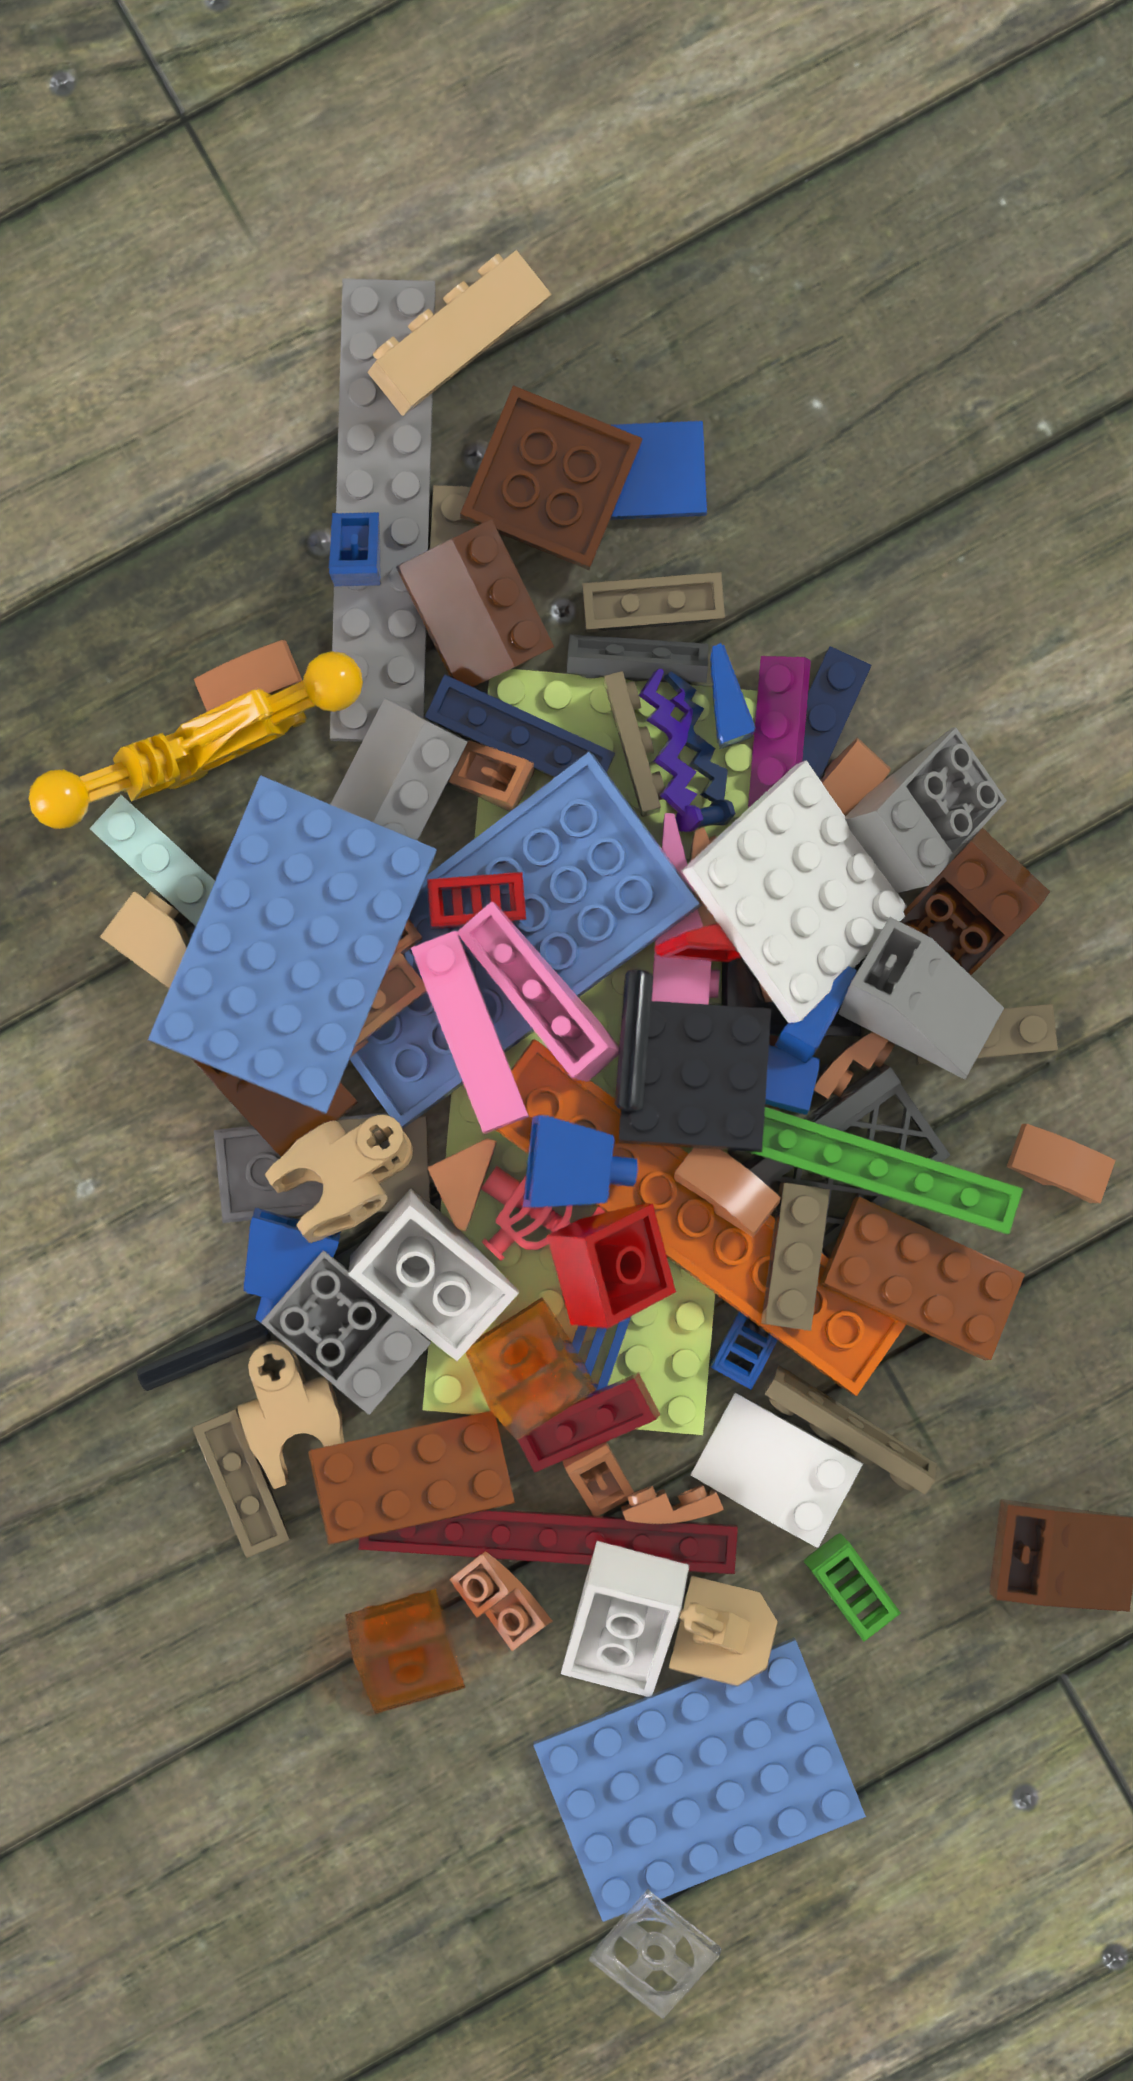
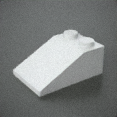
M411 1188L350 1256L348 1272L350 1277L456 1361L464 1355L519 1294V1290L444 1214Z
M734 1392L690 1475L778 1527L818 1548L863 1464L855 1457Z
M597 1541L561 1674L646 1697L652 1696L681 1610L689 1565Z

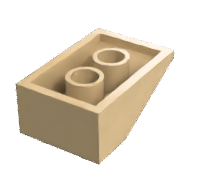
M134 891L100 936L169 989L190 942L184 927L174 920L179 912L151 891L146 898H143Z

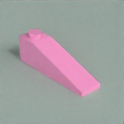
M665 813L662 850L694 892L692 885L682 872L687 866V861L674 813ZM698 909L656 939L655 946L686 931L703 927ZM654 949L651 1001L708 1005L709 998H718L720 970H712L711 961L660 957L656 955V950Z
M491 901L457 931L458 936L572 1078L588 1082L619 1055V1045L595 1015L494 902Z
M456 930L412 947L411 949L483 1133H489L529 1117L464 945Z

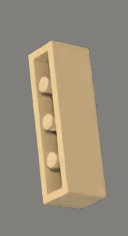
M517 250L505 259L499 253L477 271L481 275L478 281L470 287L465 281L458 284L443 297L447 304L435 315L430 309H427L408 325V328L412 331L411 334L400 342L393 336L373 353L377 360L367 373L402 416L407 414L540 308L552 295Z

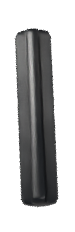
M628 970L625 974L615 1094L616 1107L625 1111L641 1110L644 1100L653 985L652 974L645 970Z
M254 1319L146 1364L136 1370L140 1385L144 1391H150L263 1344L271 1339L270 1330Z

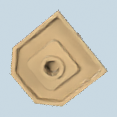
M691 1576L684 1608L679 1615L680 1624L669 1669L739 1687L767 1670L778 1621L760 1592Z

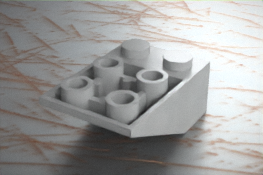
M955 727L951 728L876 786L844 819L861 846L873 859L894 890L899 893L929 886L1007 800Z
M889 917L851 982L839 1015L965 1080L1004 1007L931 937Z
M323 1250L261 1323L370 1415L431 1344V1340L348 1275L349 1270Z

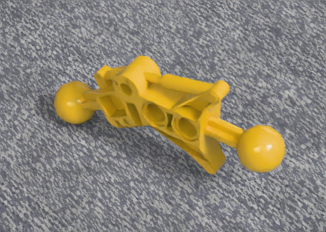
M326 652L318 655L308 664L303 681L274 695L266 693L261 689L251 690L181 724L175 733L167 736L160 733L121 747L113 758L115 764L80 777L67 770L47 771L37 777L30 788L29 802L31 812L40 823L51 828H69L83 819L88 811L89 803L124 791V793H128L132 802L167 788L176 789L204 777L208 771L285 735L291 726L297 727L304 724L305 720H307L304 711L317 706L325 711L336 712L348 708L360 695L363 686L361 670L354 659L345 653Z

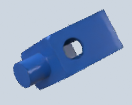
M533 1116L523 1207L534 1208L607 1203L609 1184L628 1187L635 1186L638 1161L636 1158L612 1156L614 1136L550 1116Z
M255 1208L250 1223L243 1291L261 1297L255 1317L257 1321L261 1322L323 1250L330 1256H334L339 1244L341 1231L325 1239L309 1243L296 1225L300 1220Z

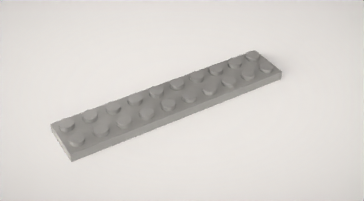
M343 279L336 513L379 512L381 585L334 587L332 651L345 653L354 659L361 670L363 686L358 699L344 710L330 712L331 741L362 742L384 698L424 718L427 629L396 566L429 550L433 393L402 416L367 372L377 360L373 353L393 336L398 342L402 341L412 333L408 325L427 309H430L435 315V281Z

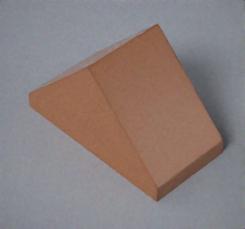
M469 740L449 783L510 812L519 805L534 774V764L527 759Z
M487 1138L427 1167L457 1229L463 1231L468 1229L497 1141Z
M607 1442L563 1460L569 1477L593 1516H600L628 1500L627 1496L634 1493Z

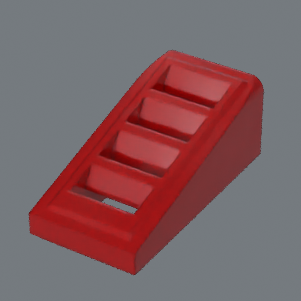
M523 873L428 879L427 894L430 929L463 927L482 910L480 887H490V899L501 909L499 885L509 884L511 911L502 912L511 922L526 920ZM470 888L472 914H463L461 889ZM451 890L453 915L444 916L442 891Z
M718 922L686 931L655 946L656 955L665 958L730 962L742 957Z

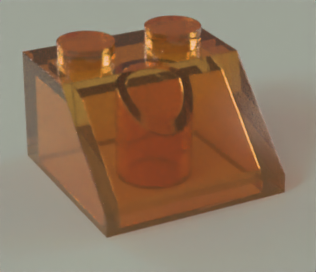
M543 1297L480 1336L466 1351L490 1411L516 1440L596 1390L583 1359L576 1351L568 1335Z
M436 1589L422 1593H413L405 1598L380 1605L368 1606L362 1610L345 1614L353 1661L375 1714L465 1688L447 1618Z

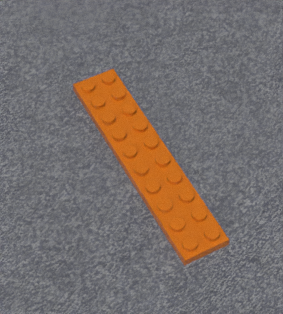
M536 1039L532 1040L511 1068L529 1117L496 1129V1131L527 1154L529 1153L533 1116H550L613 1135L614 1146L612 1156L636 1158L638 1161L636 1183L634 1187L609 1184L607 1203L595 1205L605 1212H610L644 1203H653L668 1259L851 1395L857 1396L906 1324L820 1285V1280L829 1261V1258L824 1254H821L811 1331L761 1324L775 1218L770 1215L753 1238L714 1213V1205L675 1181V1171L688 1156L686 1151L680 1147L619 1143L621 1109L616 1107L615 1098L591 1080L586 1082L572 1078L548 1048Z

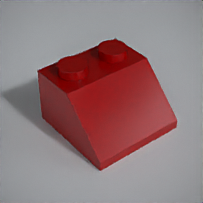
M644 1203L581 1218L547 1235L571 1325L610 1328L676 1293L653 1203Z

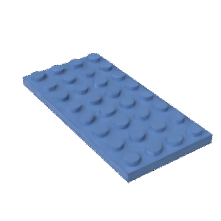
M588 752L430 872L424 880L409 919L422 936V940L415 946L455 930L457 932L462 927L430 929L427 894L428 879L522 872L526 920L513 921L512 923L572 991L580 997L702 906V903L595 756ZM509 884L499 885L501 910L511 911ZM489 886L480 887L482 909L491 902ZM470 888L461 889L463 914H472ZM451 890L442 891L444 916L453 915ZM462 941L504 1053H506L534 1032V1030ZM409 949L403 956L422 979L412 949ZM428 992L368 1037L367 1040L369 1042L350 1058V1061L388 1115L393 1117L402 1126V1129L464 1084Z

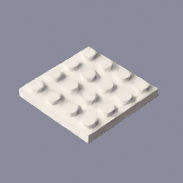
M807 760L793 766L682 870L687 880L789 1024L801 1021L831 991L833 981L848 966L854 968L870 952L889 917L900 922L905 917L903 911L907 908L899 894L850 831L848 823L844 819V814Z

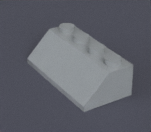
M384 698L330 805L417 841L468 741Z

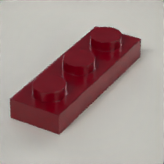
M638 1372L518 1425L513 1432L535 1473L651 1423L659 1417L660 1412Z

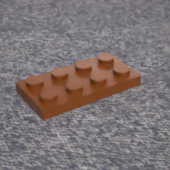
M856 1197L853 1199L819 1284L986 1361L992 1360L1025 1274L864 1198Z
M494 1410L309 1451L328 1545L515 1503Z

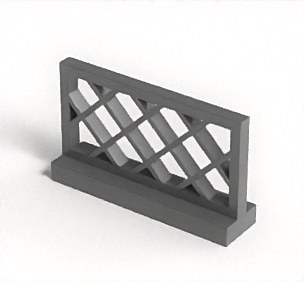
M884 1063L881 1067L875 1066L845 1088L840 1097L834 1096L804 1118L805 1120L840 1131H845L850 1126L868 1128L866 1139L874 1141L875 1130L900 1133L897 1149L905 1151L907 1135L925 1137L935 1151L927 1157L928 1159L942 1162L950 1156L947 1149L900 1084L901 1081L895 1072ZM895 1094L904 1107L901 1127L877 1124L879 1106ZM870 1113L869 1122L859 1121ZM910 1118H912L919 1130L909 1129ZM755 1154L742 1163L744 1167L767 1186L775 1181L830 1189L826 1222L836 1224L827 1231H824L822 1249L838 1238L846 1217L828 1216L832 1190L856 1193V1197L864 1198V1195H871L873 1197L868 1201L882 1206L891 1199L890 1197L855 1186L833 1183L834 1180L827 1177L825 1182L801 1178L802 1169L796 1167L793 1177L783 1176L794 1167ZM775 1208L771 1213V1216H773L774 1218L776 1217L775 1214L777 1208Z

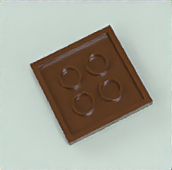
M513 385L461 510L460 518L477 525L492 519L499 534L590 570L643 438Z

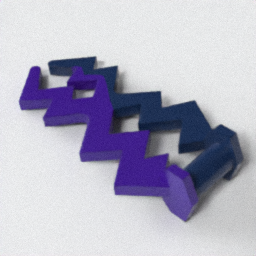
M659 668L653 672L638 696L656 709L646 721L666 733L668 737L667 743L654 759L655 763L673 776L660 796L677 811L675 819L679 831L691 832L695 831L696 828L710 825H727L736 814L733 803L724 799L728 769L710 761L716 748L694 732V725L704 710L703 707L691 701L697 690L673 672H669L664 678L678 694L672 699L667 700L656 692L664 674V671ZM674 707L684 713L680 721L670 716ZM684 746L697 752L689 766L677 758ZM697 771L710 780L700 796L712 802L709 807L699 808L690 805L697 796V793L687 789L686 786Z

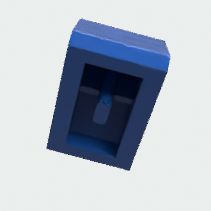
M379 512L332 513L329 572L334 587L381 585Z

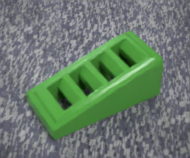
M842 1534L835 1535L805 1558L804 1563L863 1641H866L901 1614L855 1549ZM852 1570H857L858 1574L836 1589L834 1584ZM865 1585L869 1586V1590L848 1605L846 1602L848 1598ZM877 1599L881 1602L879 1607L862 1620H859L856 1616Z

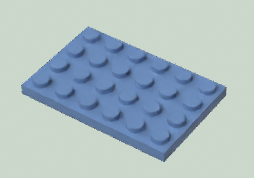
M260 775L148 1040L327 1114L437 849Z
M795 1637L772 1646L767 1670L739 1687L697 1676L654 1693L650 1697H644L533 1742L602 1922L866 1817Z

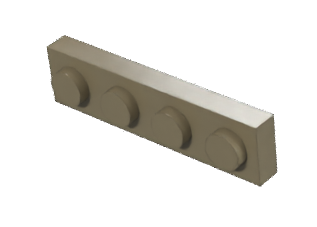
M777 1366L768 1381L765 1395L770 1398V1403L777 1410L793 1416L794 1413L808 1421L810 1428L820 1437L830 1441L834 1440V1438L848 1446L850 1453L862 1463L869 1466L875 1463L888 1471L891 1479L902 1488L909 1491L915 1488L926 1495L936 1480L937 1464L783 1367Z

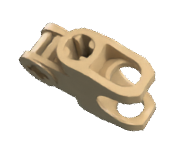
M375 1115L368 1118L364 1123L348 1133L345 1132L340 1122L329 1121L299 1138L268 1169L265 1176L277 1193L287 1192L307 1181H317L323 1184V1195L319 1203L305 1213L296 1224L305 1239L312 1243L325 1239L337 1232L353 1228L379 1211L387 1201V1195L380 1184L397 1172L402 1171L409 1164L413 1156V1146L409 1137L404 1133L402 1126L393 1117L387 1115ZM375 1128H379L375 1133L372 1132ZM388 1140L390 1146L382 1150L380 1144ZM397 1156L398 1158L392 1162L391 1160Z
M279 1340L267 1341L259 1346L250 1357L248 1365L249 1376L257 1399L240 1404L237 1407L250 1450L259 1460L274 1489L287 1485V1482H289L288 1471L283 1457V1447L285 1441L291 1436L301 1433L314 1435L322 1442L324 1447L345 1443L342 1412L331 1382L324 1376L306 1381L296 1352ZM272 1353L275 1360H284L285 1366L279 1371L280 1377H275L272 1371L264 1372L262 1365L268 1360L267 1354Z

